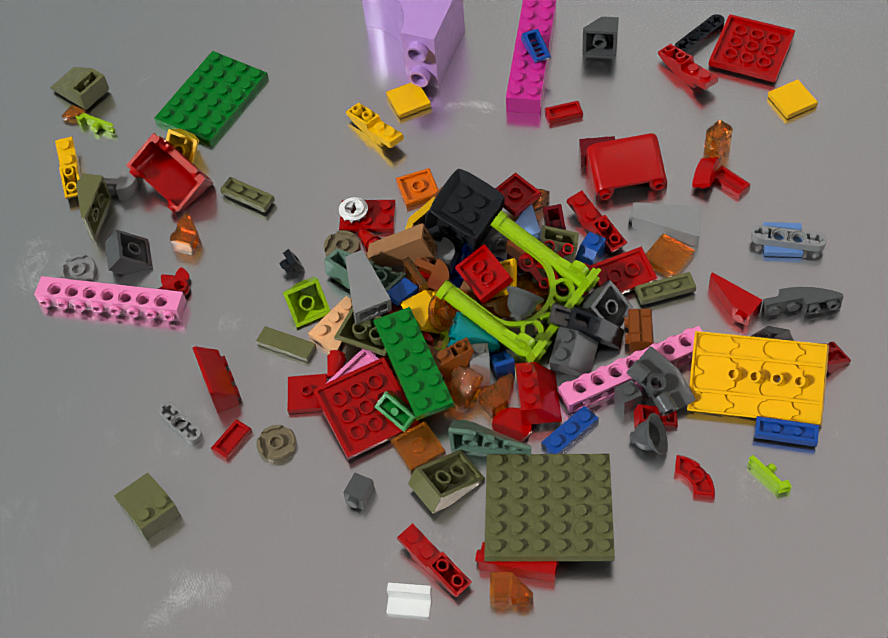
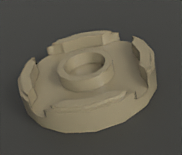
M346 230L336 231L337 233L333 235L330 234L324 242L326 256H329L337 248L349 253L358 252L361 248L357 236L353 232Z
M272 425L264 429L256 441L260 456L267 462L279 463L289 459L297 447L293 431L283 425Z

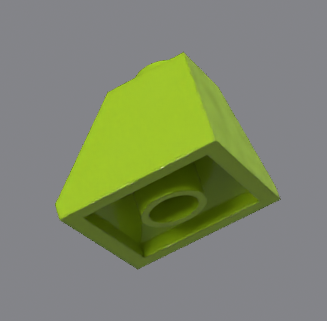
M315 276L296 283L282 292L296 327L324 317L331 311L320 282Z

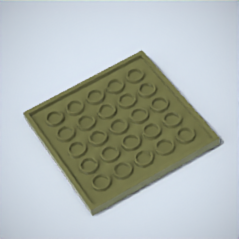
M610 453L487 454L485 561H615Z

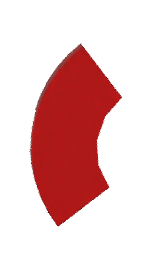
M677 455L674 476L682 478L690 485L693 497L714 500L715 488L710 475L696 461Z

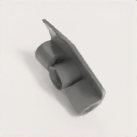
M652 346L626 372L644 388L647 396L653 399L661 416L669 415L695 401V397L679 369ZM651 383L657 384L659 388L653 387Z

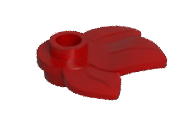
M180 267L175 276L162 274V286L158 289L183 292L184 296L187 295L190 291L188 284L190 279L189 273Z

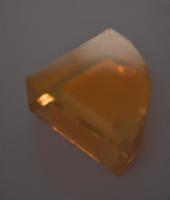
M71 105L62 115V119L71 121V119H76V115L79 116L86 112L79 107Z

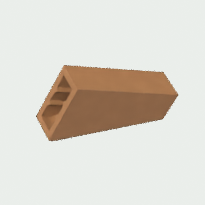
M423 223L370 243L366 257L368 260L373 261L375 265L383 268L384 266L395 267L414 264L417 257L436 261L438 245Z

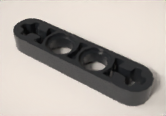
M720 14L710 16L676 42L675 46L691 54L723 29L724 17ZM702 30H708L709 32H708V33H703V32H701V31H702ZM695 38V39H697L698 41H697V42H691L690 39Z

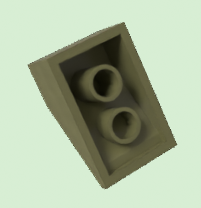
M82 173L80 180L76 184L80 213L91 240H95L112 197L102 175Z
M460 449L415 468L408 484L433 514L453 504L481 484L485 477Z
M148 472L114 495V498L146 540L181 516L175 503Z

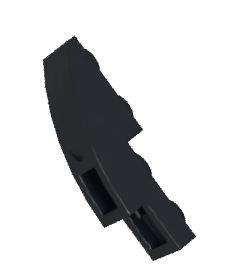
M555 303L551 307L547 321L548 324L557 327L561 326L578 330L597 342L616 349H620L625 332L622 328L599 316L575 307L570 309Z

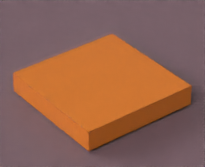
M430 168L396 178V183L407 208L431 200L430 197L439 190Z

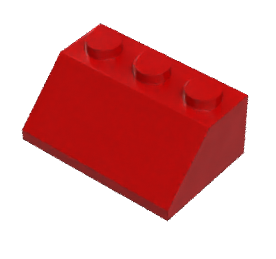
M192 347L217 413L240 405L237 399L240 397L237 385L233 387L231 383L234 382L231 370L226 371L225 368L228 367L225 355L221 357L217 349Z
M537 362L516 363V381L522 425L562 422L555 372Z

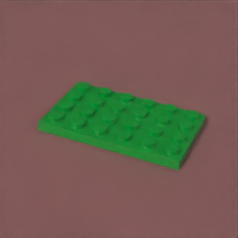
M212 51L154 117L155 122L170 129H182L193 133L199 141L211 146L268 78V74L265 71Z

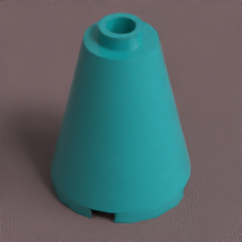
M458 311L455 314L453 321H456V323L454 322L450 326L448 333L450 339L446 348L467 337L470 344L488 343L489 353L499 350L500 341Z

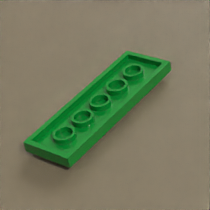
M408 307L373 320L416 420L453 407L454 402L411 308Z

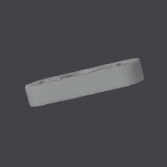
M165 402L159 406L158 413L161 420L187 444L197 445L202 441L203 434L200 428L173 403ZM166 410L171 411L173 417L171 418V416L168 413L164 412ZM179 420L186 421L182 427H176L175 424ZM188 430H190L191 433L196 434V436H190Z

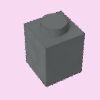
M633 379L615 387L614 400L623 415L634 411L638 404H642V393Z
M354 473L343 492L346 503L353 508L359 507L364 509L375 490L374 482L368 477Z

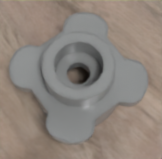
M500 232L495 233L491 237L493 242L492 250L507 249V237Z

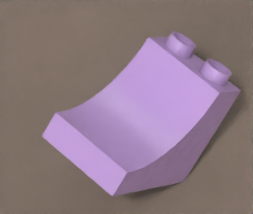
M362 0L366 26L385 31L402 44L407 81L418 87L431 86L439 88L465 33L463 0Z

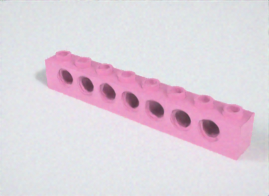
M41 276L34 293L38 303L45 307L55 306L62 309L73 308L80 311L108 312L115 315L125 314L133 317L161 318L168 321H181L187 303L183 292L45 276Z
M699 326L688 328L681 334L672 335L666 340L650 346L678 368L692 362L695 331H703ZM648 348L635 351L628 357L619 358L612 364L601 366L596 371L582 374L579 378L573 381H566L559 386V399L568 414L576 413L584 405L589 407L614 396L615 387L632 380L626 372L637 359H640Z

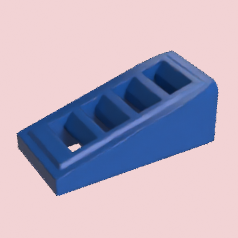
M538 29L522 33L521 41L534 63L551 59V55Z

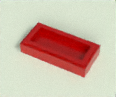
M579 101L545 108L549 125L583 117Z
M723 165L714 172L716 178L713 182L738 199L750 188L751 184Z
M236 419L211 447L212 452L228 461L252 433V429Z

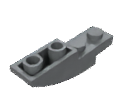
M824 288L779 289L778 296L763 299L761 311L763 316L777 315L786 311L793 312L798 309L802 310L803 315L816 314L820 311L840 308L844 296L843 293Z

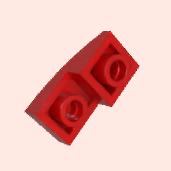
M718 157L700 159L693 177V188L700 187L704 189L711 186L716 178L714 171L720 164Z

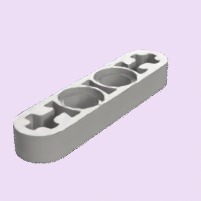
M763 225L755 226L751 233V240L759 245L814 252L823 251L827 242L826 236L822 233ZM782 235L784 239L777 240L774 238V236ZM800 237L803 239V242H795L793 238Z

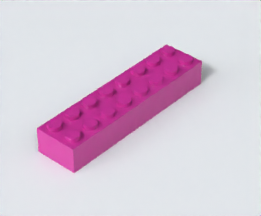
M523 0L506 93V112L541 114L549 59L534 63L521 41L522 33L538 29L549 53L551 52L556 21V0Z

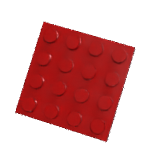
M729 14L708 65L776 82L794 38L795 30Z
M384 357L313 389V394L348 460L420 426V422L416 420L403 432L374 407L385 391H392L410 406Z

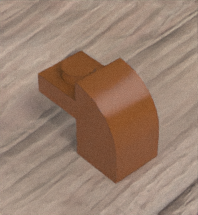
M417 257L412 268L429 275L424 289L438 291L446 280L449 281V271L442 260L437 258L433 265L431 260Z

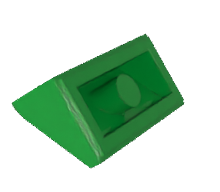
M385 391L374 406L403 432L416 421L411 407L392 391Z

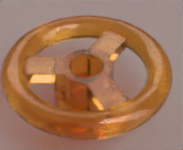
M434 295L428 306V317L432 327L439 332H443L450 327L455 317V307L442 299L440 307L435 309V303L439 298ZM434 315L440 318L442 326L437 324Z

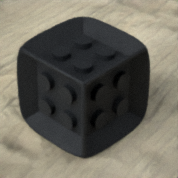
M457 169L434 199L430 210L426 214L424 225L434 237L440 241L443 237L448 238L454 244L455 250L470 256L480 247L492 229L491 223L503 209L505 198L498 190L465 170Z

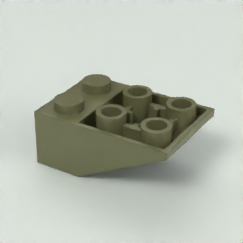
M73 67L50 87L53 91L85 110L109 90L103 74L93 68Z
M542 225L537 239L543 244L548 240L553 241L555 244L553 251L555 253L560 251L564 244H572L574 251L571 255L563 257V259L570 263L575 261L579 233ZM549 243L546 244L547 247H549L550 249H552V245H551V244H549ZM566 246L564 248L566 252H571V248L569 246ZM537 268L543 277L548 278L544 269ZM533 277L532 283L538 285V282ZM543 280L541 285L547 286V282ZM560 284V288L564 290L566 285Z

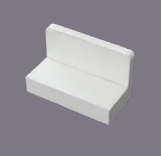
M388 582L387 615L416 618L430 617L431 586Z

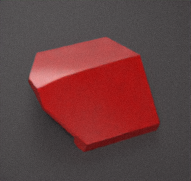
M835 342L819 343L829 345L827 371L830 374L851 362V359Z

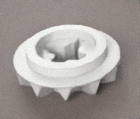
M357 197L348 198L339 206L340 217L344 221L349 220L351 223L354 220L360 221L361 218H365L368 212L367 203ZM355 206L356 211L352 214L351 211Z

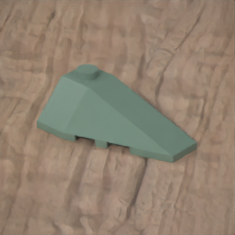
M453 420L449 427L451 451L461 449L462 452L485 455L532 454L530 445L468 420Z

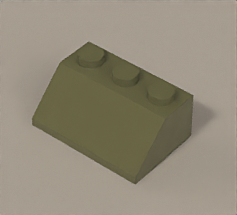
M352 307L334 338L385 357L388 356L373 321L381 318V316L356 325Z

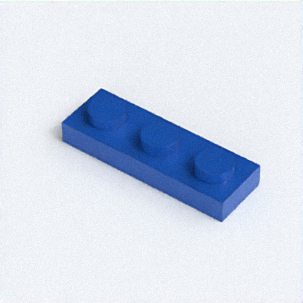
M584 405L541 442V446L550 454H562L597 424L599 418Z
M757 416L754 438L817 447L819 425Z

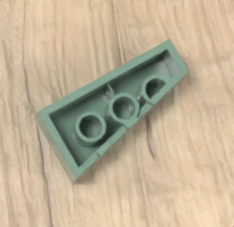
M337 248L325 258V274L350 289L345 256L351 253ZM369 260L386 291L390 290L403 278H406V273L401 271L399 273L394 272L390 267L384 266L383 268Z

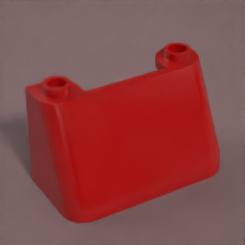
M155 133L149 137L126 165L130 169L129 173L132 176L143 178L167 199L169 204L167 207L174 213H181L214 183L170 142Z
M653 133L595 143L586 150V170L596 201L611 198L615 188L649 182L650 188L654 190L667 188V178L659 141Z

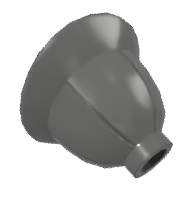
M514 286L507 287L509 294L507 304L511 312L510 318L513 320L521 321L522 318L528 317L533 313L537 304L544 301L540 296Z
M650 414L647 420L638 424L634 432L630 433L631 443L636 444L638 448L655 451L662 456L666 455L668 451L667 435L664 425L657 414Z

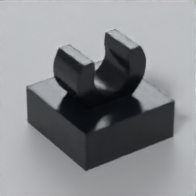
M290 249L283 252L286 259L279 263L283 270L285 269L287 273H290L295 269L300 273L305 269L298 257Z

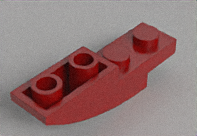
M669 44L658 51V55L669 69L692 88L699 86L706 90L718 82L717 75L694 63L693 56L676 46Z
M582 190L567 199V204L577 215L576 220L587 233L590 231L606 238V250L613 253L627 244V241L608 217L601 215Z
M413 523L397 537V540L411 554V558L456 598L472 584V581L443 551L440 552Z

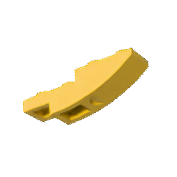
M359 102L346 111L347 116L353 123L381 147L386 145L389 148H393L404 140L401 132L381 121L380 115Z
M71 136L55 140L65 199L78 196L76 184L81 178L79 158L76 153L74 139Z

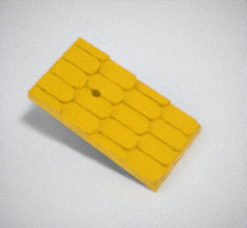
M695 331L689 385L695 401L687 405V411L746 418H757L759 416L822 426L829 345Z

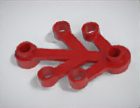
M548 240L544 243L545 245L551 244V250H554L555 244L553 241ZM566 243L557 254L562 258L566 255H571L574 247L572 244ZM566 246H569L571 248V252H566L564 248ZM528 253L522 254L518 260L519 268L524 272H530L538 282L539 288L546 290L549 287V280L543 277L537 269H544L543 266ZM529 259L531 265H526L524 260ZM584 263V264L589 268V270L591 271L592 269H591L590 265ZM554 271L555 280L560 279L561 277ZM541 281H546L547 286L543 287ZM560 284L557 285V289L559 292L563 293L568 290L567 286L566 289L563 290L560 288Z

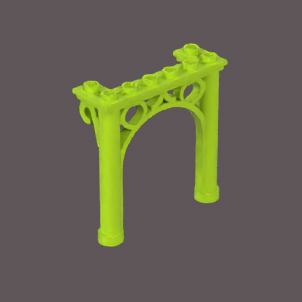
M501 210L491 223V226L535 258L547 273L549 292L541 310L532 317L522 321H505L490 313L448 280L443 283L435 296L441 300L444 299L521 357L524 363L538 362L552 343L550 340L553 334L557 336L559 327L550 324L544 332L543 325L541 324L542 320L548 319L553 303L566 302L564 307L570 309L574 306L578 307L584 300L582 297L583 293H589L600 279L597 275L601 269L597 268L596 270L593 267L590 271L584 263L578 260L573 261V263L568 262L507 217L508 214ZM554 271L563 278L555 280ZM557 285H566L569 293L565 297L559 296L556 293ZM525 326H535L538 329L537 336L532 338L526 334ZM508 328H519V334H515Z

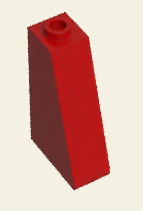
M482 542L481 550L477 549L475 562H478L479 570L555 583L559 561H485V542Z

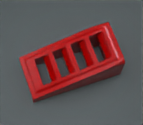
M638 404L634 409V428L647 420L652 413L661 415L656 406ZM677 411L669 414L670 422L666 420V416H661L665 429H677Z

